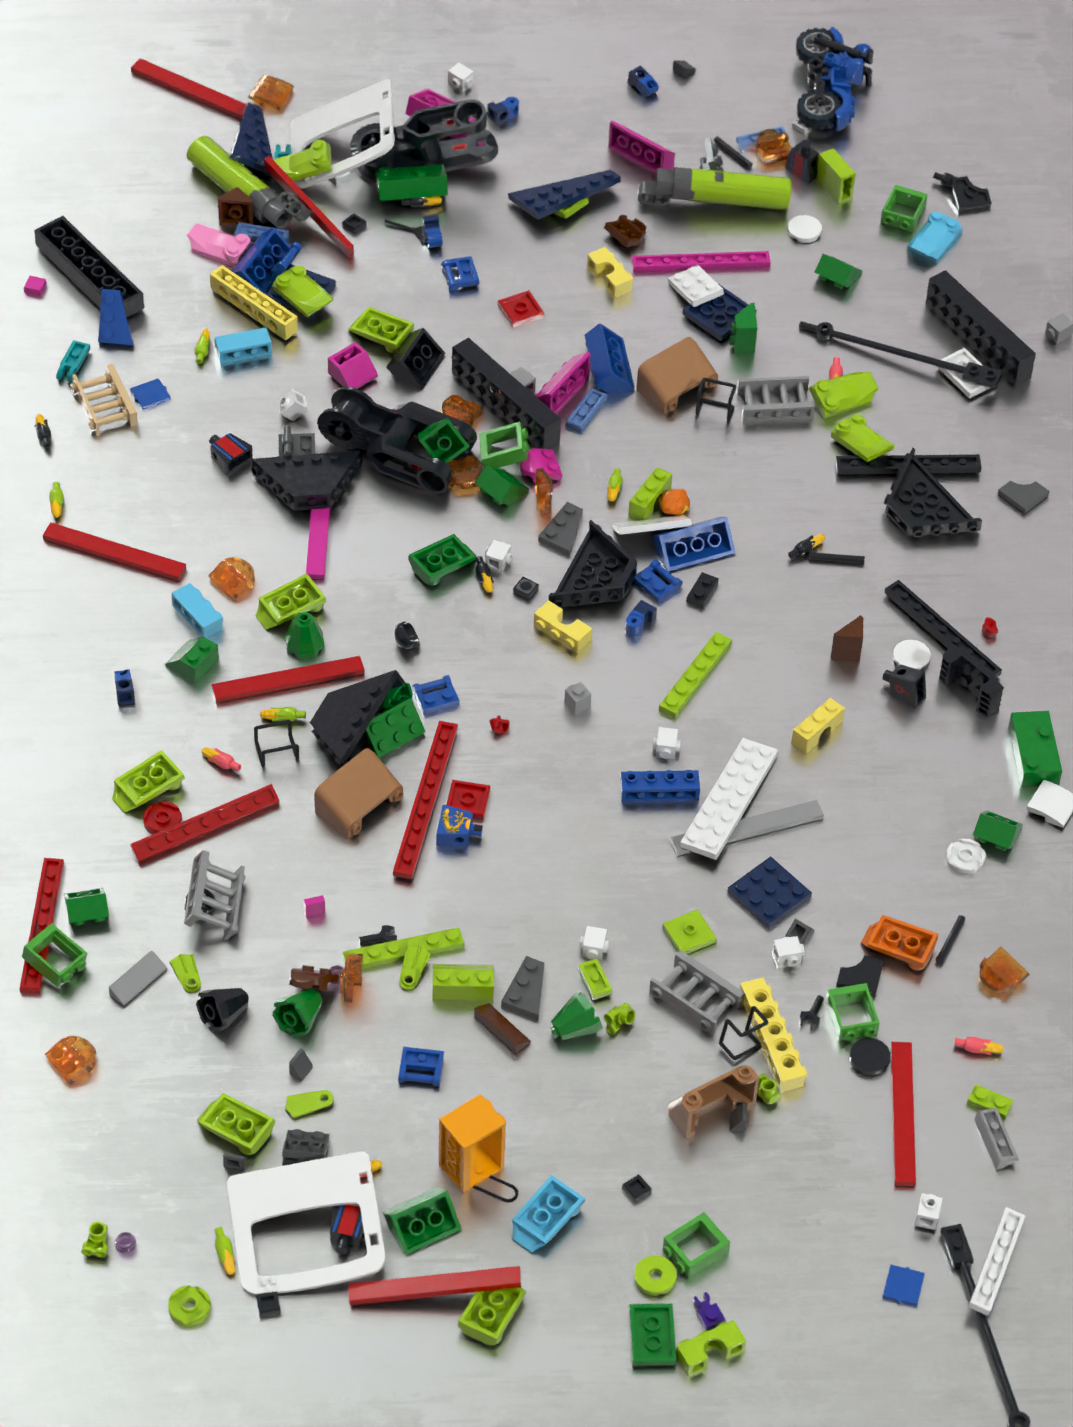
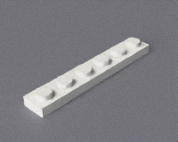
M1005 1208L968 1305L969 1308L984 1315H989L1025 1215L1010 1208Z

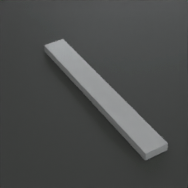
M814 800L740 819L727 843L823 819L824 814L818 801ZM685 834L670 837V842L676 856L692 853V851L680 847V842Z

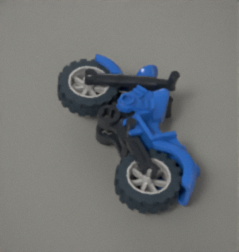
M831 27L828 31L825 28L807 29L806 32H802L797 37L796 55L800 61H803L806 65L808 64V84L815 87L814 91H807L806 94H802L801 98L798 99L797 117L801 123H804L807 127L810 126L812 129H824V127L831 129L835 125L834 130L836 132L851 123V118L855 117V108H851V106H854L851 86L860 85L863 81V76H865V85H872V69L864 66L865 63H873L874 51L868 44H858L854 48L844 45L841 33L834 27Z

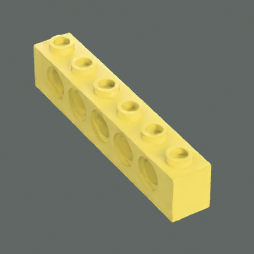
M221 265L210 273V287L214 292L286 341L298 332V317L228 268Z
M764 977L741 983L740 990L744 992L743 1005L748 1017L752 1006H756L765 1017H768L769 1023L756 1030L755 1033L761 1043V1048L780 1093L804 1087L807 1071L800 1064L799 1052L797 1049L794 1050L792 1036L785 1029V1019L779 1015V1006L776 1000L773 1001L770 985L766 984ZM755 1011L751 1021L753 1027L764 1022Z

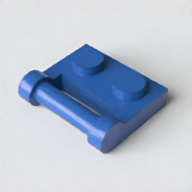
M294 242L290 247V251L288 253L285 252L279 259V262L271 269L273 274L269 280L273 283L280 274L285 272L295 256L301 251L302 246L298 242Z
M472 256L442 261L441 266L446 273L450 291L479 285V278ZM456 267L459 276L458 280L454 279L451 268Z
M653 560L633 580L637 586L658 603L678 590L683 583L679 578H675L665 570L657 560ZM654 572L659 573L663 578H665V579H666L668 582H670L671 584H670V585H667V584H666L665 582H663L659 577H657V576L654 574Z
M449 675L419 685L417 683L412 685L413 693L423 715L460 704ZM445 686L444 689L422 694L423 691Z
M403 1047L398 1082H405L406 1080L432 1083L433 1086H440L444 1051ZM406 1069L434 1072V1075L408 1073Z

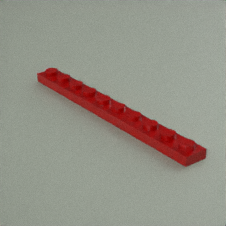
M439 721L394 865L393 876L407 879L413 878L458 730V724Z

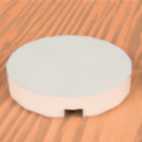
M799 215L792 218L788 223L789 236L792 239H797L798 242H814L821 236L822 225L819 220L812 216Z
M904 640L894 648L893 661H895L897 667L902 664L918 670H924L930 663V650L920 641Z
M958 839L957 842H952L947 848L946 861L954 871L963 874L975 873L985 863V851L974 840Z

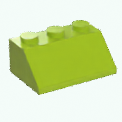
M433 964L432 1000L493 1001L494 965Z

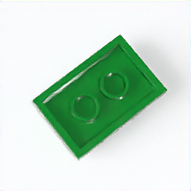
M407 697L376 714L364 733L372 751L380 758L426 731L412 699Z
M673 1303L629 1304L632 1366L676 1365Z

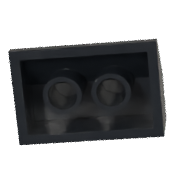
M424 328L409 333L386 368L398 381L422 388L445 355V352Z

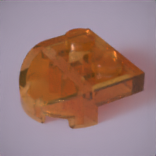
M766 129L760 132L756 141V153L763 165L788 159L792 147L788 142L789 136L785 132L781 134L776 132V129Z
M451 395L443 401L440 412L464 421L472 427L474 420L482 415L483 407L478 406L475 402L464 400L461 396Z
M470 456L463 460H451L447 463L452 468L450 487L460 485L461 489H469L478 486L475 482L483 469L477 457Z
M543 467L536 469L535 480L536 509L539 513L552 511V479Z
M229 557L222 560L208 575L212 581L235 599L247 586L251 588L255 582L254 568L247 561L237 557Z
M1001 946L988 959L984 958L980 963L979 977L982 983L988 989L997 993L1013 991L1030 975Z
M349 954L345 960L344 970H340V993L344 994V1002H352L353 987L362 986L363 954Z
M67 1036L59 1040L45 1053V1056L67 1082L72 1084L85 1071L89 1073L95 1066V1054L97 1053L95 1047L88 1040L79 1036Z

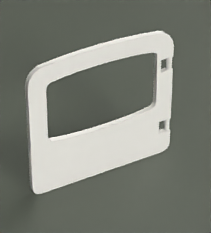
M389 79L382 80L298 116L291 121V153L294 154L304 151L308 144L334 131L366 118L380 115V142L377 145L331 165L332 171L294 181L300 189L353 170L386 154L392 149L395 142L393 130V87Z
M355 1152L233 1175L228 1179L227 1188L240 1279L243 1288L248 1293L258 1295L277 1291V1294L319 1288L372 1275L383 1268L386 1255L371 1163L367 1153ZM367 1173L368 1183L361 1184L360 1175ZM350 1204L360 1206L367 1247L365 1257L299 1273L274 1276H260L257 1273L251 1231L254 1223L289 1213L321 1207ZM377 1234L378 1245L371 1246L369 1236Z

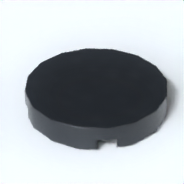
M863 1038L852 1045L849 1061L855 1070L861 1071L860 1073L864 1075L874 1076L881 1074L888 1067L890 1051L878 1039Z

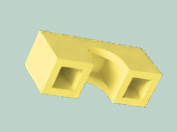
M604 247L588 254L587 267L596 277L606 275L605 288L614 298L632 291L634 282L632 275L628 274L623 265L615 259L612 252H609Z
M548 600L534 613V626L548 634L552 639L565 645L566 648L579 653L592 640V628L579 619L569 625L562 624L563 609Z
M829 698L793 729L791 744L804 754H807L818 744L819 737L825 729L831 733L843 722L845 707Z

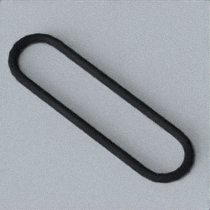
M492 1175L489 1178L513 1188L515 1196L511 1199H506L476 1185L473 1186V1188L505 1202L514 1201L519 1194L518 1189L514 1185Z

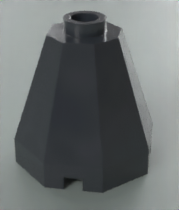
M242 988L204 990L198 994V997L201 998L197 1000L196 1006L201 1021L204 1024L209 1023L210 1027L208 1028L210 1031H222L228 1028L247 1008L249 996Z

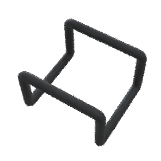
M703 378L697 392L695 413L699 414L703 402L728 407L727 421H730L734 411L732 399L736 385ZM705 381L733 387L728 403L705 398L700 399Z
M291 720L254 727V742L262 767L265 766V754L293 749L295 759L299 760V745L295 744L292 736ZM288 724V736L291 745L267 749L261 752L258 742V729Z
M752 1006L745 1032L743 1033L729 1019H726L719 1045L733 1060H737L759 1049L761 1043L752 1032L766 1026L769 1023L768 1019L756 1006ZM755 1011L764 1022L749 1029ZM728 1024L738 1036L744 1037L749 1035L757 1045L734 1056L723 1043Z

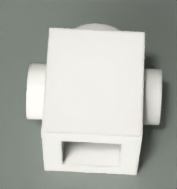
M458 63L448 70L449 85L461 92H464L473 85L474 71Z
M293 389L278 401L280 414L292 421H295L308 410L306 397Z
M493 540L491 546H487L484 556L485 563L489 565L490 569L503 572L505 566L510 564L513 557L511 545Z
M659 727L658 738L654 737L653 749H656V757L675 759V753L680 751L681 740H677L678 729Z
M587 926L585 937L581 936L579 948L583 949L582 957L602 960L603 953H607L609 941H606L607 929Z
M797 936L774 940L772 952L777 968L801 964L805 951L803 944L799 943Z
M922 1193L915 1226L936 1230L943 1198L933 1194Z

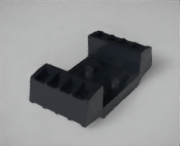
M951 645L943 654L939 680L946 687L958 680L963 686L971 690L978 697L976 711L987 718L998 713L1004 687L996 680L995 674L968 652H962Z

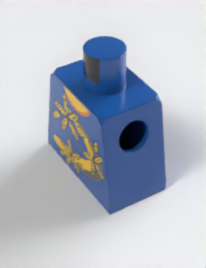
M442 805L436 833V846H467L470 835L482 837L483 825L473 824V814L471 812Z

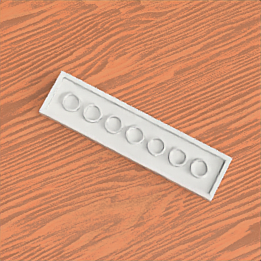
M742 738L680 842L681 848L717 860L777 758L778 749Z

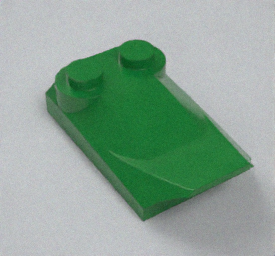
M452 534L409 554L408 560L412 570L424 583L437 585L441 577L474 561L477 556L455 534Z

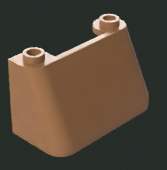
M686 337L644 361L639 366L636 390L660 412L666 414L677 407L680 395L698 386L703 378L718 380V374L696 341L691 337ZM706 381L704 383V386L706 388L714 387L716 385L715 383Z
M366 748L317 787L314 794L315 813L349 839L352 835L360 832L362 818L385 799L390 802L400 800L403 796V786L372 750Z
M739 1066L670 1102L668 1115L687 1140L695 1136L694 1125L698 1124V1118L695 1114L727 1098L732 1105H735L736 1102L746 1103L747 1109L756 1105L759 1076L750 1066Z

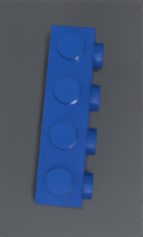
M699 770L621 772V802L699 801Z

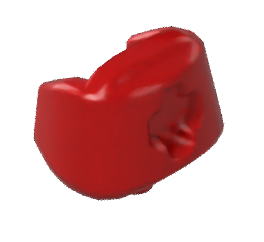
M986 617L982 624L981 630L984 636L993 637L998 633L996 621L992 618Z
M500 715L489 720L493 732L503 734L508 731L509 720L501 719Z

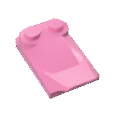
M196 223L187 234L192 252L235 268L254 244L246 234L234 236Z

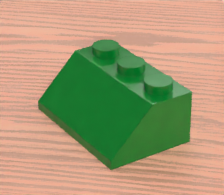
M440 1186L383 1212L389 1231L404 1255L461 1230L449 1192Z

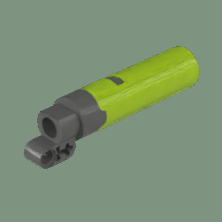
M200 136L188 147L186 153L188 162L221 190L227 193L239 187L253 200V217L260 223L270 224L272 222L277 228L284 229L290 223L292 216L298 221L308 219L310 215L309 209L292 194L282 192L278 195L240 162L229 158L230 154L210 137Z
M674 167V170L657 168L655 182L645 181L639 184L638 201L646 205L665 206L669 204L671 198L694 202L787 210L790 204L792 183L790 178L681 167Z

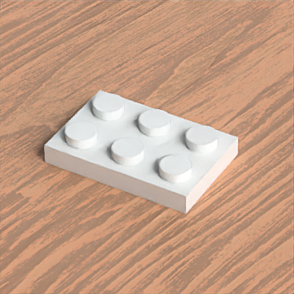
M699 265L681 273H676L668 278L669 284L693 307L724 295L723 288Z
M965 348L941 359L964 367L967 366L968 362L982 365ZM936 366L969 399L991 388L963 380V373Z

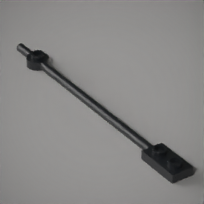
M801 321L799 324V328L816 332V336L820 340H829L834 337L963 373V380L994 389L997 388L1002 377V371L968 362L967 366L964 367L835 331L828 322L814 325Z
M962 1224L941 1227L940 1233L952 1268L960 1267L971 1298L976 1286L968 1265L973 1264L974 1258ZM975 1310L1011 1412L1007 1426L1017 1427L1015 1424L1018 1423L1022 1427H1030L1031 1421L1029 1416L1018 1409L987 1317Z

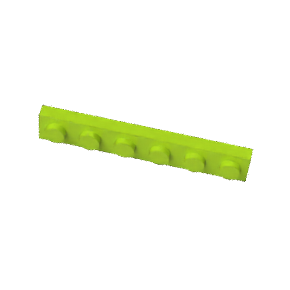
M715 632L660 703L659 711L676 718L731 646L732 639Z
M457 927L343 951L342 957L347 972L403 961L407 946L421 945L430 954L464 948V940L460 928Z

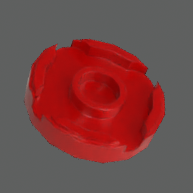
M161 801L158 804H152L148 806L143 814L144 827L151 834H155L183 821L180 809L171 802Z

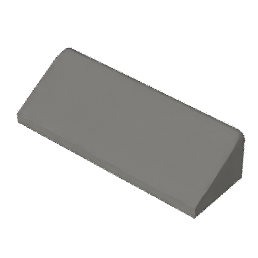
M151 950L109 986V995L125 1006L165 972L167 967Z
M998 1109L979 1110L975 1116V1123L995 1169H1001L1018 1161L1019 1158Z

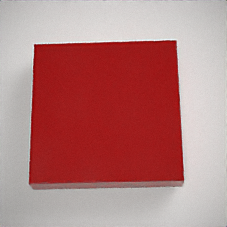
M529 290L498 300L499 308L512 327L544 317V311Z
M452 780L446 805L471 812L473 819L484 820L491 786Z

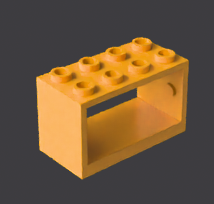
M481 1094L439 1119L438 1165L462 1193L467 1192L474 1185L480 1184L488 1179L489 1176L504 1169L506 1120L494 1110L492 1103Z

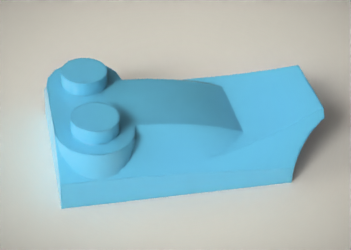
M932 212L928 216V221L907 245V249L937 263L961 235L962 227L957 220L940 212Z
M551 1175L512 1219V1239L530 1253L545 1246L571 1217L576 1216L580 1212L585 1198Z

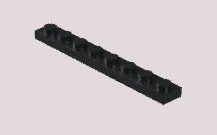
M980 454L914 455L930 473H981L982 469ZM881 455L869 462L859 456H836L837 474H897L900 466L904 467L905 465L903 463L905 455Z
M900 580L885 588L884 593L946 648L952 645L962 652H968L995 674V678L1001 675L1002 669Z

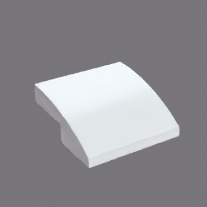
M1043 780L1028 803L1027 811L1044 816L1045 822L1063 828L1073 813V793L1059 785Z

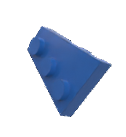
M102 289L98 342L134 345L121 290Z

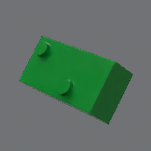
M443 164L402 168L381 167L375 170L376 190L380 201L448 195L447 174Z
M1049 711L1011 712L1008 728L1021 787L1040 786L1043 780L1059 785L1062 767Z

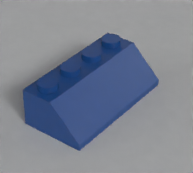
M274 227L259 236L232 272L265 294L273 284L269 280L273 274L271 269L279 262V259L285 252L288 253L291 246Z
M599 323L584 335L588 352L591 353L590 362L595 380L594 384L598 389H602L607 393L633 391L635 387L624 340Z
M717 517L692 524L688 527H680L652 535L656 553L667 571L736 553L727 517Z

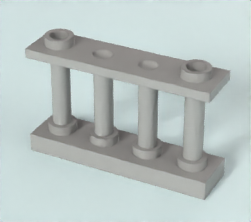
M809 376L738 379L737 394H745L746 405H743L742 423L813 419L814 402H807L805 391H808ZM797 391L799 402L789 403L787 392ZM780 392L782 403L771 404L769 393ZM752 393H762L764 404H753Z
M202 850L193 859L184 924L191 927L199 920L224 929L223 940L227 941L232 935L237 933L239 928L237 920L242 885L246 878L244 875L245 866L241 865L234 873L210 864V861H208L210 852ZM207 871L231 880V887L228 888L208 880V877H206ZM206 887L229 896L228 904L207 897L204 893V888ZM202 903L226 912V921L204 913L201 909Z
M679 950L675 954V968L661 982L652 978L650 980L649 992L655 998H660L694 1021L704 1031L714 1035L717 1028L716 1019L729 1005L739 1009L743 1005L744 992L682 950ZM681 973L691 977L677 993L668 988ZM697 983L706 987L707 990L693 1004L684 999ZM713 994L724 999L709 1015L700 1010Z

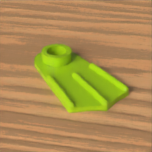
M421 945L406 947L399 978V984L405 990H412L416 987L431 954ZM405 978H411L412 982L406 983Z
M180 953L169 961L186 992L195 993L201 988V981L193 954Z
M328 1090L287 1096L285 1110L295 1119L330 1106L333 1103L334 1097ZM322 1098L328 1099L325 1102L321 1101Z

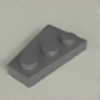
M566 502L539 534L538 541L570 556L583 509Z
M526 956L501 1001V1006L538 1020L545 963Z

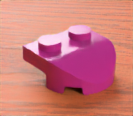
M531 449L528 452V460L521 461L520 463L522 474L524 476L529 475L533 478V482L537 484H542L544 479L560 481L563 476L554 451L550 449Z

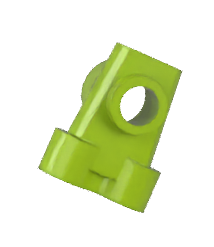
M626 1002L618 1007L614 1006L612 1010H609L603 1016L607 1023L606 1031L610 1035H614L623 1023L627 1025L632 1024L636 1016L635 1010L631 1009L630 1005Z
M765 1074L759 1075L757 1095L762 1098L764 1103L770 1105L780 1100L781 1094L777 1091V1083Z
M96 1221L89 1226V1236L82 1245L81 1253L83 1255L106 1257L108 1245H106L108 1226L106 1224Z

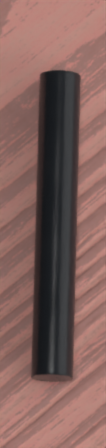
M718 136L714 138L713 141L744 166L748 169L752 167L753 163Z
M809 552L810 560L863 564L865 561V556Z
M959 915L935 959L937 963L942 964L966 920L963 915Z

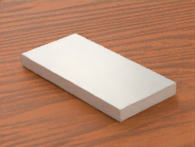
M679 515L613 523L612 527L615 532L623 535L688 527L692 525L691 518Z

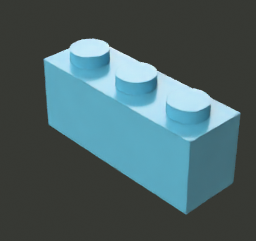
M267 328L214 337L215 351L220 364L272 355V345Z
M191 583L171 593L172 605L201 637L209 638L223 630V617L219 611L216 612L211 602L205 600L198 588L195 589Z

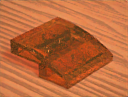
M262 75L248 98L261 106L267 103L279 111L294 86L279 78Z

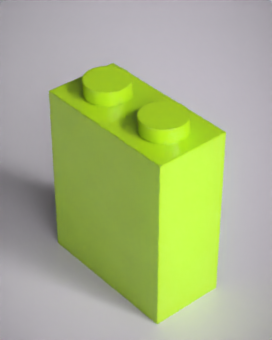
M834 148L820 153L816 179L838 204L852 199L856 173Z

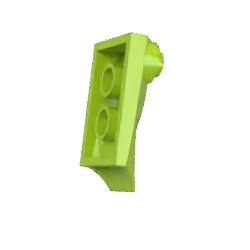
M324 140L314 141L310 149L273 159L293 181L332 171L331 147Z
M302 266L291 267L280 274L272 284V290L306 317L334 301L328 292L306 274V269Z
M367 307L347 330L384 345L386 351L390 353H396L409 333L413 332L414 323Z
M854 372L830 380H819L816 384L809 387V391L823 419L871 404L878 390L871 372Z
M855 414L838 422L831 431V438L865 461L869 462L894 450L895 445L867 426L866 418L862 415Z
M306 573L259 597L258 610L255 616L265 630L293 619L298 613L320 611L323 608V604L326 603V597Z
M161 750L114 780L112 799L125 813L148 802L166 790L178 789L185 776Z
M222 1093L216 1101L211 1102L197 1119L200 1126L238 1146L240 1151L246 1155H252L261 1148L271 1135L275 1125L274 1118L225 1093Z
M521 1287L476 1292L458 1320V1327L464 1334L488 1345L498 1344L502 1339L504 1330L523 1300L526 1290Z

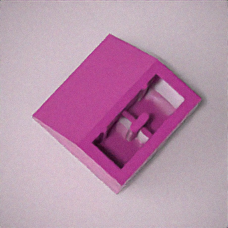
M356 342L328 358V374L343 387L349 386L358 389L378 377V373L368 353Z

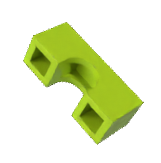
M656 467L630 499L628 516L636 520L648 519L653 512L656 499L660 498L665 491L671 490L673 474Z
M734 1320L722 1322L710 1331H702L690 1340L685 1339L681 1341L676 1347V1358L689 1377L707 1369L709 1358L705 1353L707 1350H719L725 1359H728L745 1351L746 1339Z

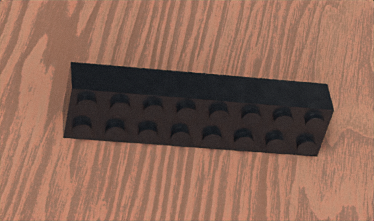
M63 215L34 230L36 246L99 308H101L102 289L121 290L127 317L144 309L143 292Z
M946 270L929 278L926 304L929 308L937 313L950 328L954 329L962 339L966 340L996 370L1002 371V375L1014 386L1032 377L1036 353Z
M469 337L452 347L451 371L455 377L463 381L465 386L472 389L478 397H481L489 407H492L509 424L520 422L522 427L527 429L529 436L527 439L535 448L551 449L560 444L561 418Z

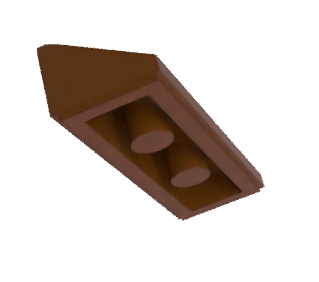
M490 1003L474 1008V1016L515 1054L531 1043V1040Z

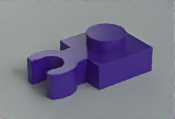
M705 1292L703 1296L705 1301L701 1302L695 1296L693 1303L699 1309L697 1310V1316L705 1330L710 1331L720 1323L726 1322V1319L717 1303L710 1304V1295Z

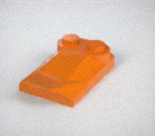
M882 915L878 922L868 927L861 943L873 950L907 962L908 966L913 970H922L927 966L934 952L938 933Z

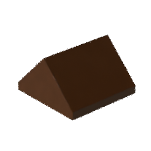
M239 187L218 197L219 225L237 226L238 222L254 225L253 200Z
M860 615L834 633L830 657L832 660L860 662L863 643V616Z

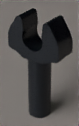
M384 925L377 934L359 937V943L362 945L382 941L383 943L397 940V935L387 936L388 934L395 933V927Z
M816 996L809 1011H801L799 1018L800 1026H803L805 1020L809 1019L812 1021L810 1030L818 1027L820 1017L816 1014L824 1000L822 996Z

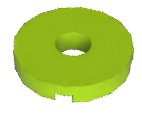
M659 1255L645 1257L637 1263L634 1270V1279L638 1289L643 1293L658 1296V1294H667L674 1288L677 1272L670 1260ZM659 1273L661 1277L659 1279H652L650 1274Z
M185 1285L177 1288L170 1295L168 1313L177 1324L186 1327L196 1326L208 1318L211 1311V1299L208 1293L201 1287ZM192 1302L195 1306L192 1309H186L184 1304Z

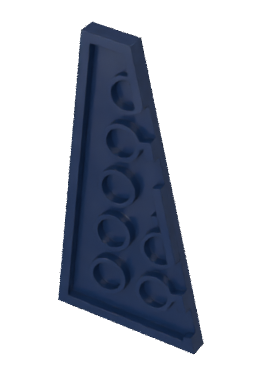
M248 102L244 107L241 116L242 120L239 123L240 127L237 130L234 146L229 158L270 175L265 169L264 159L268 156L272 159L273 157L263 111L260 106Z
M606 170L508 193V199L539 220L620 183L621 176L612 170Z

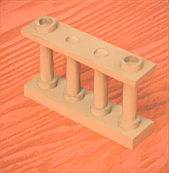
M113 364L106 365L107 373L104 376L79 382L76 374L72 375L73 383H70L72 392L77 394L88 417L89 427L91 430H94L96 436L100 435L99 426L118 420H128L130 426L138 425L137 412ZM106 382L111 385L110 388L86 395L83 391L85 388ZM109 395H116L117 397L116 400L92 407L89 403L91 400ZM115 407L123 409L120 413L99 419L94 414Z

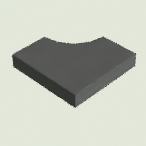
M1010 480L998 489V494L1023 513L1028 512L1049 496L1050 492L1036 481L1031 484L1022 485Z

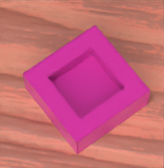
M29 275L24 285V292L41 296L47 284L46 279Z
M323 895L304 899V913L306 917L325 913Z

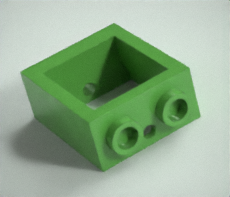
M895 185L882 209L880 223L913 233L926 207L928 194ZM899 203L917 210L913 218L892 212L894 204Z
M520 422L479 433L481 461L484 466L489 465L500 468L528 460L530 448L526 441L529 438L527 429L523 428ZM517 438L518 446L492 453V444Z
M53 923L24 946L22 958L56 987L63 982L67 983L76 971L80 972L86 965L87 952ZM51 942L74 960L61 972H58L38 955Z
M867 983L827 990L826 1004L838 1041L871 1037L878 1034L880 1022ZM862 1002L868 1022L842 1026L836 1006Z
M703 1212L665 1236L662 1250L667 1258H671L675 1262L678 1271L684 1273L689 1279L728 1254L730 1241L707 1214ZM699 1230L713 1247L690 1261L676 1243Z

